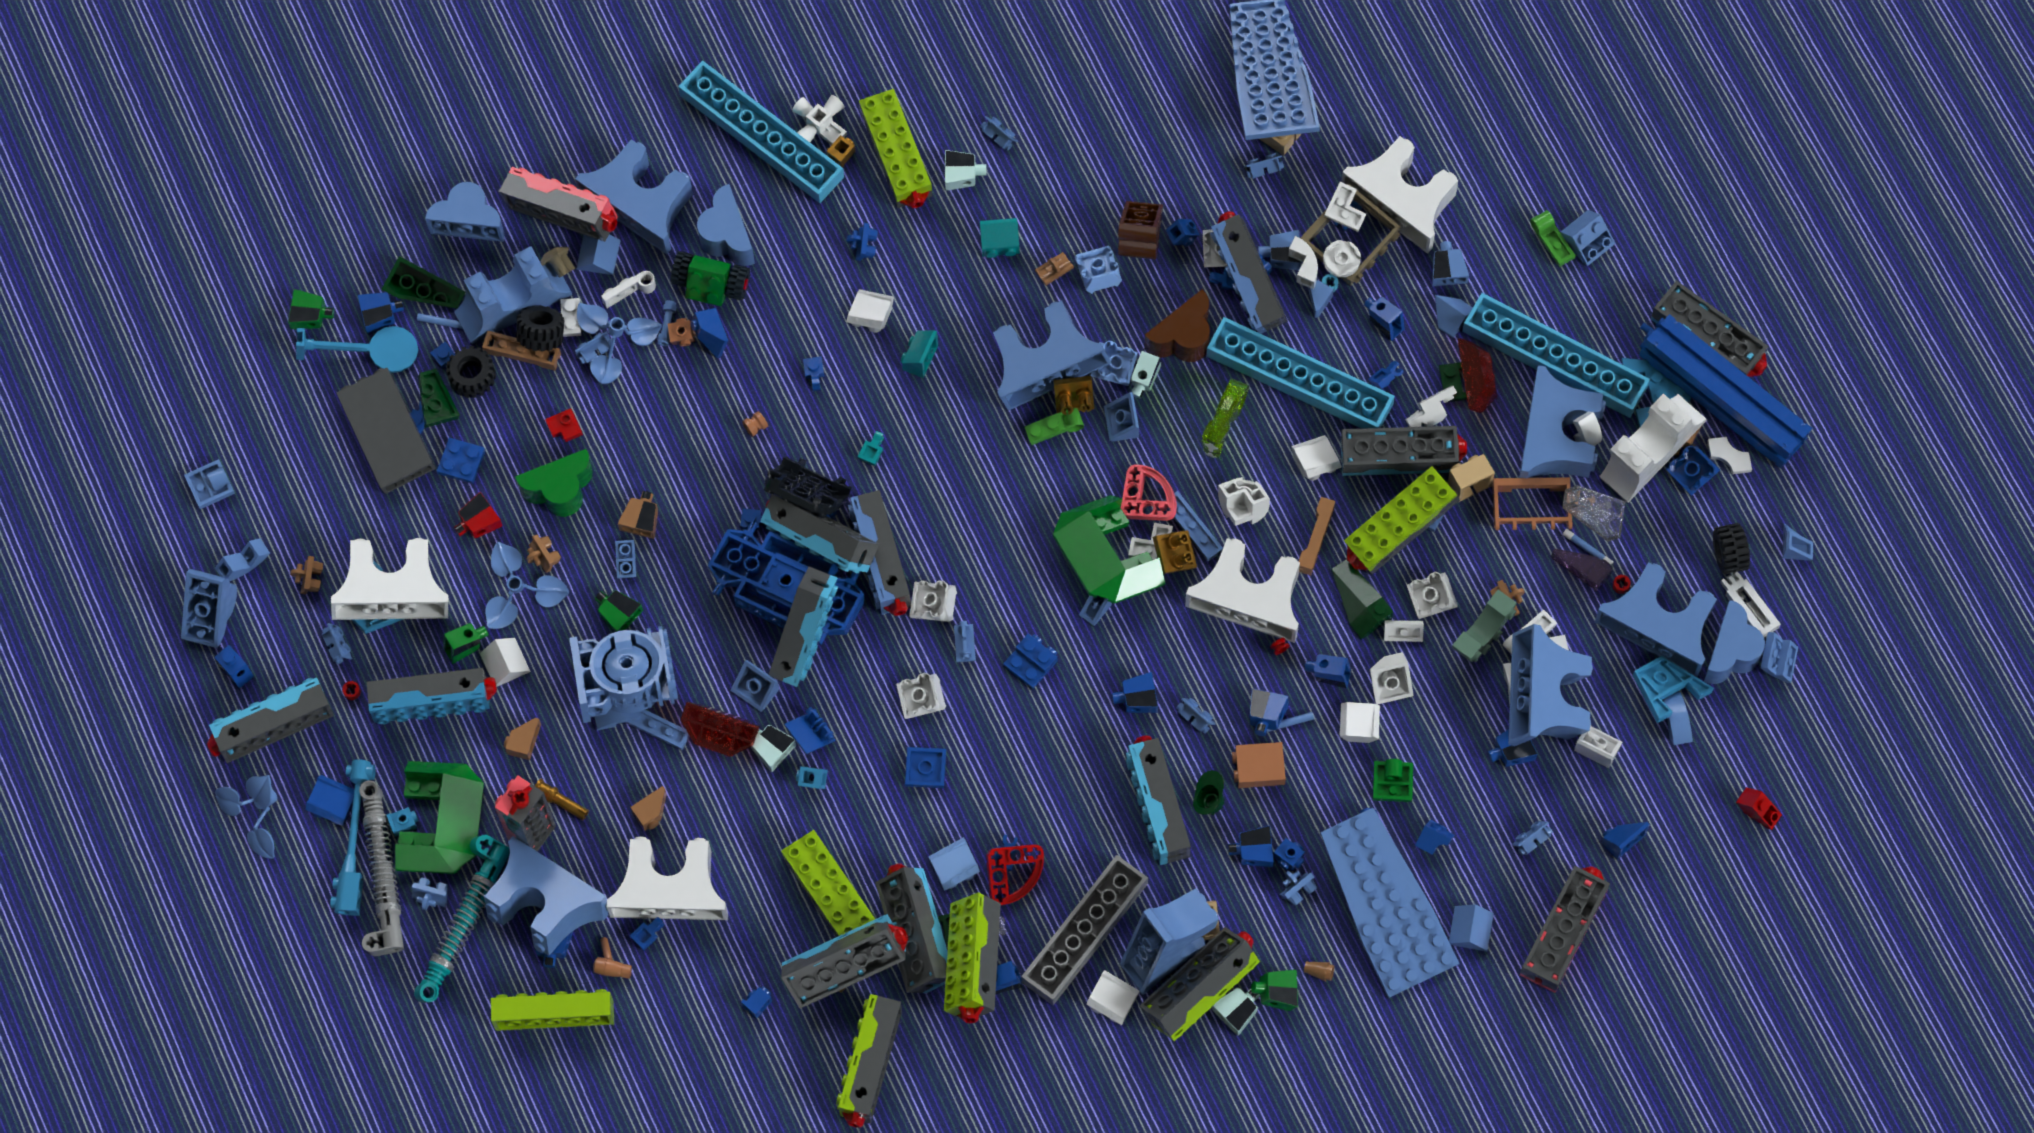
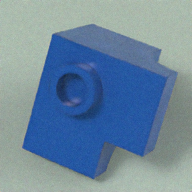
M1430 819L1424 826L1415 846L1433 855L1439 845L1448 846L1455 835L1448 832V828Z

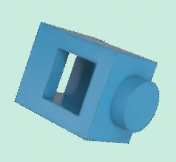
M800 766V770L796 774L798 786L825 789L828 770ZM811 774H814V781L810 780Z
M409 807L392 814H386L395 837L399 836V832H410L417 829L415 823L418 822L415 811L411 812ZM406 818L404 822H400V819Z

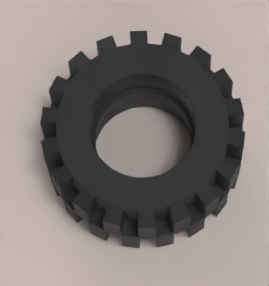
M539 305L527 307L525 310L520 311V314L517 316L516 340L520 342L521 346H525V348L532 349L533 351L542 352L545 350L550 351L553 348L556 349L562 344L564 317H562L558 310Z
M465 346L462 347V351L456 350L455 356L451 355L449 357L450 361H447L446 373L450 385L454 391H457V394H464L466 398H469V395H472V398H477V394L483 396L485 390L487 392L491 390L490 385H494L496 373L492 358L486 351H482L480 347L475 349L474 346L466 349ZM468 366H478L481 368V372L474 378H464L461 376L462 371Z
M1739 523L1715 527L1713 531V547L1717 564L1722 573L1729 574L1748 570L1750 551L1742 526Z

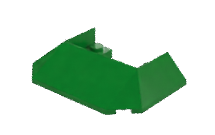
M1109 495L1062 512L1055 527L1053 537L1088 595L1093 597L1100 596L1108 599V602L1115 604L1164 586L1165 579L1160 558L1153 560L1148 551L1120 561L1105 535L1127 527L1129 520L1120 508L1122 498Z
M408 761L404 770L406 776L404 798L440 800L436 833L399 832L398 844H395V870L455 874L460 870L461 866L476 857L470 849V842L479 834L484 783L467 764Z

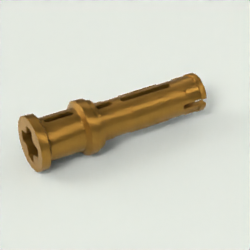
M542 778L535 784V787L544 792L548 803L553 802L582 821L586 818L584 816L588 815V809L559 793L558 788L549 786Z

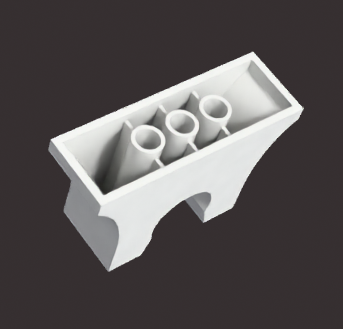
M1399 136L1389 149L1374 161L1362 166L1347 167L1342 173V183L1350 184L1357 189V191L1401 226V234L1428 254L1433 249L1435 236L1433 225L1442 210L1456 196L1458 180L1453 173L1443 169L1434 175L1432 180L1424 186L1416 187L1407 184L1402 176L1408 172L1412 164L1414 146L1410 140Z
M1662 394L1650 407L1649 416L1642 426L1629 438L1623 435L1610 449L1611 457L1600 475V479L1627 503L1707 421L1702 414L1679 394L1671 399Z
M422 538L408 540L405 551L406 563L403 568L393 573L382 572L374 566L373 549L370 540H350V568L347 578L342 587L331 596L332 620L448 618V594L443 592L435 583L429 568L428 540Z
M1227 538L1221 556L1212 572L1200 583L1188 587L1185 607L1278 638L1284 637L1287 641L1295 643L1299 623L1292 612L1291 595L1299 575L1300 562L1293 557H1281L1275 565L1272 577L1264 583L1254 584L1247 581L1241 574L1244 564L1245 544L1238 539Z
M646 837L630 839L629 863L626 876L616 893L607 899V910L610 918L655 919L659 917L660 919L728 920L726 903L717 895L711 884L712 852L709 841H706L704 838L689 840L685 851L686 862L683 869L675 875L664 876L654 870L656 862L650 840Z

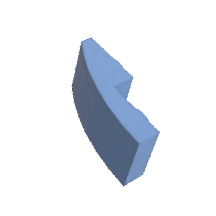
M635 540L615 541L617 579L636 577Z

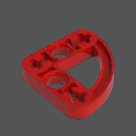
M1034 844L993 848L988 851L986 860L990 898L999 902L998 899H995V895L998 894V888H993V885L1004 884V888H1000V893L1004 894V898H1001V902H999L1001 905L1013 903L1032 890L1043 869L1044 852L1041 846ZM1023 848H1025V852H1032L1033 848H1035V851H1039V855H1036V859L1033 856H1025ZM1014 849L1020 852V858L1017 861H1013L1010 858V853ZM995 851L1001 856V858L997 859V864L1002 865V868L992 869V865L996 866L995 860L991 859ZM1034 862L1032 872L1024 885L1017 891L1009 894L1006 865ZM995 871H1000L1003 875L1000 882L993 880V873Z

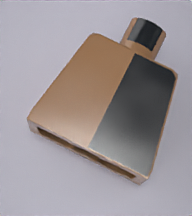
M643 491L640 499L631 498L618 522L620 531L652 539L655 538L658 507L657 504L651 502L653 498L651 492Z

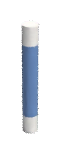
M1566 529L1562 534L1610 568L1614 561L1570 530Z

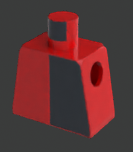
M479 492L458 512L462 522L453 528L459 537L469 531L474 538H478L503 525L499 516L482 493Z

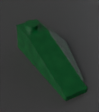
M401 256L398 257L382 287V290L399 299L458 308L466 293Z
M1347 559L1331 569L1349 625L1360 640L1383 626L1385 620H1392V609Z

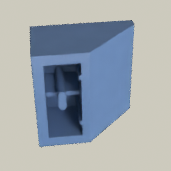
M1587 210L1560 232L1572 251L1587 266L1616 244L1601 215Z

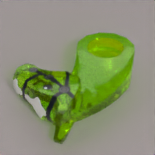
M1232 378L1229 380L1218 404L1216 414L1209 421L1202 435L1203 451L1207 456L1212 458L1220 457L1231 427L1230 423L1238 418L1249 391L1248 384Z

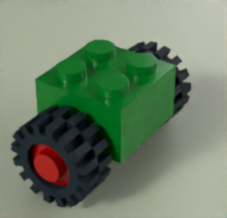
M678 251V254H676L671 271V284L686 287L685 298L722 306L726 296L743 301L748 289L747 286L749 285L750 268L735 264L730 273V263Z

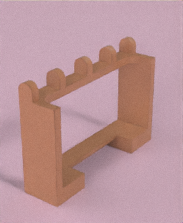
M1570 477L1493 479L1492 497L1495 530H1499L1501 524H1512V530H1517V524H1531V529L1536 530V524L1550 523L1551 530H1555V523H1565L1568 529H1572ZM1549 488L1550 491H1565L1566 517L1499 518L1498 492H1512V489Z

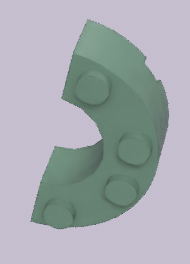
M1497 590L1487 602L1474 624L1466 632L1463 631L1454 642L1452 649L1470 662H1477L1482 654L1486 655L1492 641H1497L1503 633L1501 629L1507 620H1511L1515 615L1516 610L1514 608L1517 603L1500 590Z

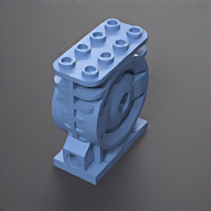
M658 626L659 632L651 633V628H647V634L639 632V630H623L604 637L600 642L595 639L578 641L577 637L569 638L583 723L591 722V717L605 715L610 709L620 713H636L651 708L656 702H659L660 706H664V700H670L671 704H675V700H678L666 629ZM647 656L652 659V666H651L650 672H649V661H648ZM604 665H605L606 674H607L608 678H609L611 681H609V680L605 677V675H604V673H603V671H602V667H603ZM643 682V686L639 688V683ZM617 685L622 686V691L618 690Z

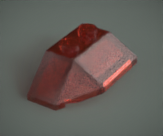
M1460 338L1458 339L1468 408L1469 410L1482 413L1498 396L1492 358L1486 350L1473 342Z
M688 701L681 717V722L695 745L729 757L753 746L760 726L746 719Z

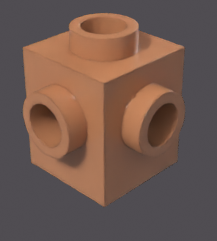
M687 318L677 319L675 323L668 324L669 338L673 345L689 346L691 342H695V336L697 335L691 328V321L687 320Z

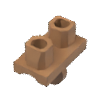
M1064 252L1035 269V272L1043 283L1048 285L1072 270L1074 266Z
M538 534L532 536L533 541L529 544L530 548L527 550L529 555L526 560L528 563L535 562L536 566L541 564L546 573L550 572L553 565L560 561L561 556L556 550L551 553L548 552L547 549L551 548L552 545L548 536L539 538Z
M308 556V560L305 561L304 570H302L303 564H297V569H292L290 573L291 576L295 577V583L299 584L302 578L300 594L305 595L308 591H319L321 580L311 579L312 574L321 575L323 570V563L314 561L313 556Z
M1503 580L1498 581V586L1490 591L1493 596L1497 590H1500L1512 600L1516 599L1518 604L1523 602L1521 596L1525 593L1523 588L1517 589L1515 584L1510 586L1512 590L1510 593ZM1515 606L1516 613L1514 616H1517L1520 612L1517 606Z

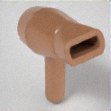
M606 937L601 938L600 943L604 958H596L593 964L594 973L630 979L632 965L613 960L608 939Z

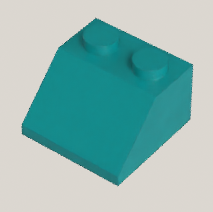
M1017 218L980 221L982 257L994 258L997 255L1014 256L1020 254Z
M934 330L917 331L915 336H911L908 343L909 349L907 353H903L900 361L904 371L924 378L938 348L937 331Z

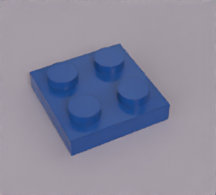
M449 438L438 466L437 474L474 484L486 451L485 447Z
M907 747L905 786L944 788L946 749Z

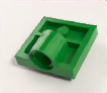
M1400 759L1374 761L1373 801L1412 802L1413 763L1403 762Z

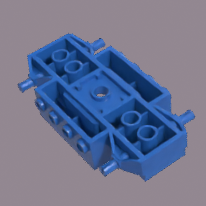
M751 521L748 529L744 531L727 529L708 563V570L717 583L712 594L719 597L724 587H738L734 594L737 607L783 629L798 586L808 567L835 577L839 574L837 563L834 562L832 564L823 560L824 556L810 553V549L794 544L795 540H787L781 537L779 532L773 533L769 531L761 545L753 536L758 526L754 521ZM852 572L847 579H837L835 585L838 586V590L832 599L833 604L827 614L826 624L822 628L823 633L820 641H818L819 645H822L825 637L828 635L847 636L864 604V593L856 585L860 572L859 574ZM783 577L791 578V582L788 585H783L780 581Z

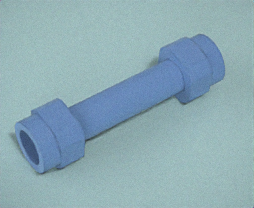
M670 300L665 301L663 305V311L665 312L662 332L658 334L657 338L658 344L661 346L669 345L668 324L671 323L672 314L676 313V302Z

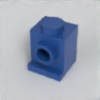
M764 986L758 987L757 990L753 989L748 994L747 1001L742 999L741 1005L757 1019L771 1004V992Z

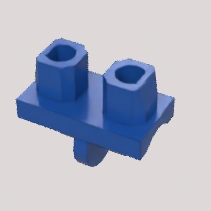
M864 222L863 227L859 228V231L853 230L852 235H848L846 238V242L851 244V249H856L855 260L861 261L864 257L873 258L875 256L876 247L867 245L868 241H876L878 230L869 228L870 223Z

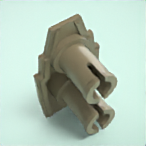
M555 247L545 253L541 260L542 266L551 263L559 278L575 269L567 255L569 247Z

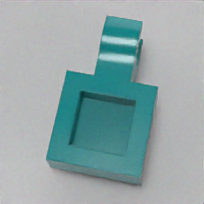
M876 431L871 442L865 440L858 455L859 460L876 466L883 452V448L880 447L884 439L883 433Z

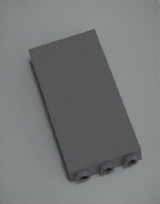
M388 368L378 369L373 375L362 377L357 383L351 386H344L337 392V396L379 486L385 494L437 469L397 383Z

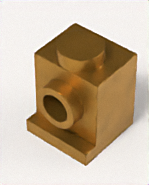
M840 135L826 151L827 156L843 168L844 164L856 152L855 144L851 139H845Z

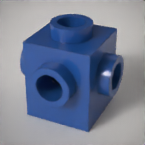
M1177 219L1166 229L1173 245L1190 246L1200 235L1192 219Z
M1285 838L1275 850L1273 858L1278 861L1277 863L1281 868L1289 869L1292 872L1295 867L1299 869L1304 863L1305 851H1303L1304 848L1299 843H1293Z

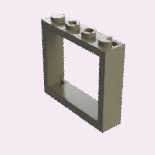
M1356 191L1353 200L1391 232L1364 260L1353 275L1340 277L1350 286L1354 282L1357 284L1364 276L1362 273L1374 266L1377 256H1382L1387 251V245L1391 241L1394 243L1399 238L1401 227L1359 191ZM1326 210L1300 238L1311 247L1316 258L1322 263L1324 254L1310 242L1331 220L1324 217Z

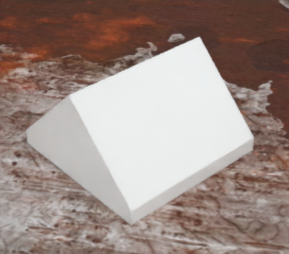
M515 638L495 639L480 653L490 677L496 680V687L530 672Z
M1590 726V731L1581 734L1574 751L1610 768L1623 742Z

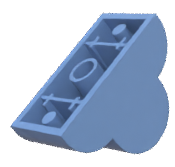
M473 182L457 184L451 189L448 200L434 203L426 213L425 220L430 234L504 242L505 234L498 212L487 204L483 189Z
M727 184L716 191L713 197V207L705 210L698 218L697 229L700 244L709 255L717 257L728 255L738 265L755 264L753 249L730 184Z
M189 569L186 572L181 639L217 648L223 639L227 620L230 618L236 603L237 586L230 583L228 578Z
M1729 600L1705 676L1704 682L1721 683L1730 676L1731 671L1735 673L1752 671L1758 665L1763 653L1765 640L1762 633L1756 627L1747 624L1748 618L1745 609L1735 601Z

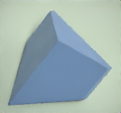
M1435 295L1438 329L1454 338L1463 327L1473 307L1458 298Z
M1784 523L1782 559L1813 560V542L1802 537Z

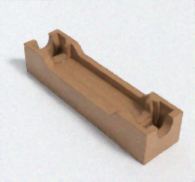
M487 331L482 346L483 351H486L489 355L503 356L556 371L557 361L561 356L560 348H553L550 351L545 350L542 352L533 351L532 349L525 348V346H521L520 342H517L516 337ZM494 339L493 346L489 347V342ZM554 354L552 362L548 361L550 355Z
M1324 497L1320 498L1316 509L1317 521L1307 549L1302 551L1298 561L1300 562L1299 572L1312 575L1335 508L1336 501Z

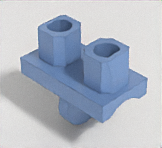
M1298 870L1293 874L1287 871L1285 873L1287 879L1282 883L1285 887L1290 883L1291 885L1279 894L1282 899H1287L1292 905H1297L1303 900L1297 892L1299 889L1303 888L1307 894L1317 889L1316 884L1312 880L1314 875L1311 872L1309 874L1306 872L1297 879L1301 875Z
M422 877L417 883L413 882L411 887L413 890L412 898L416 899V902L422 903L423 910H427L429 905L433 907L436 905L446 907L447 884L440 882L436 888L430 887V881Z

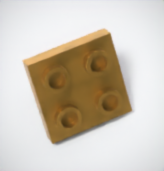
M1091 375L1053 380L1057 413L1061 412L1067 415L1066 410H1068V414H1071L1073 408H1078L1082 412H1085V410L1089 412L1094 409Z
M1188 530L1152 537L1157 558H1160L1163 574L1197 568Z

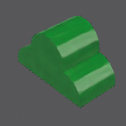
M584 449L517 475L515 478L519 491L526 501L533 504L545 503L548 510L554 515L567 517L576 513L582 506L583 494L581 488L590 482L593 469L588 451Z

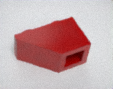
M1746 787L1736 801V804L1746 815L1770 830L1774 828L1782 816L1768 797L1759 790Z

